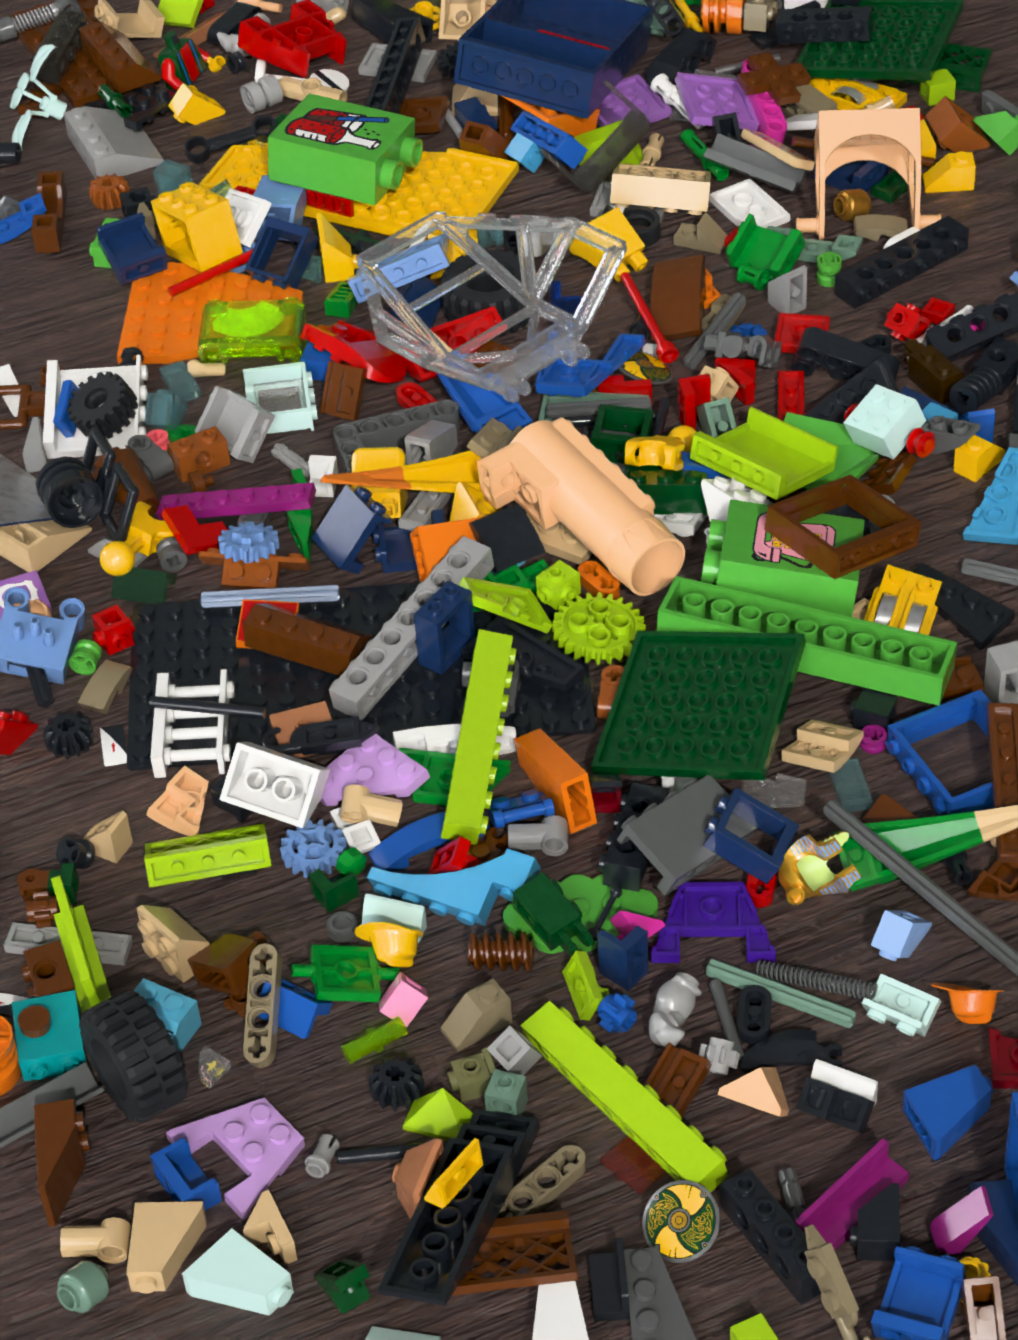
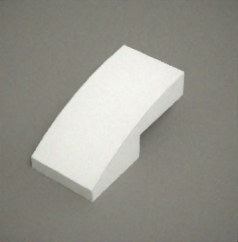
M341 807L330 811V818L336 830L341 829L343 837L346 838L347 849L355 847L361 853L373 850L381 843L370 819L357 824H351L340 818Z

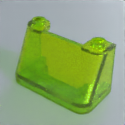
M288 297L284 300L222 302L220 300H210L203 306L198 340V355L201 363H217L219 360L222 363H227V358L260 356H277L278 361H283V357L291 359L292 363L301 362V356L306 346V339L303 340L301 338V333L306 323L305 305L295 297Z

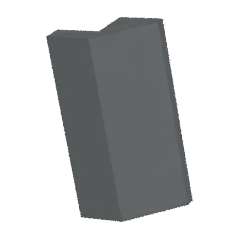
M717 133L712 148L707 147L704 158L707 161L796 195L809 172L808 170L794 168L768 152Z

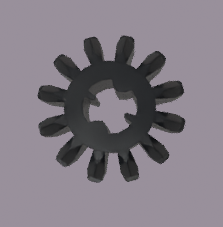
M70 710L66 715L58 713L56 719H48V724L44 727L43 732L48 751L53 752L56 758L64 755L67 760L71 755L80 757L81 751H89V746L93 743L94 739L89 719L84 718L81 712L73 715Z
M398 1054L395 1060L392 1061L384 1057L383 1065L374 1064L373 1074L369 1075L368 1083L369 1088H371V1097L374 1102H379L382 1110L388 1106H392L395 1112L399 1106H404L409 1110L411 1102L421 1097L420 1093L424 1092L425 1084L422 1078V1070L419 1065H414L411 1057L404 1061H401Z

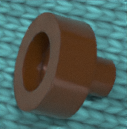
M200 470L188 473L193 493L207 492L206 487L214 485L212 475L203 477Z

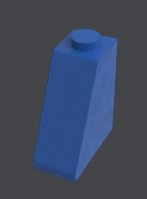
M975 1064L904 1090L903 1112L933 1161L940 1159L990 1109L991 1094L994 1092L993 1085L987 1075L983 1076Z

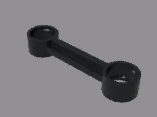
M261 115L253 121L250 127L208 140L201 136L191 137L185 143V150L191 162L196 164L204 163L209 159L212 152L229 148L232 145H238L254 139L262 143H268V136L277 126L271 116ZM263 125H271L273 127L267 133L258 132V129ZM196 146L205 147L204 151L199 154L190 153L192 148Z

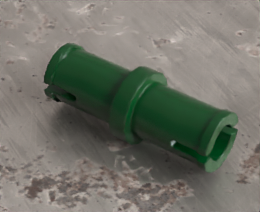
M103 84L99 87L101 91L98 90L97 94L106 102L108 108L115 110L122 118L131 115L129 111L132 112L133 108L124 100L121 93L115 92L108 84Z

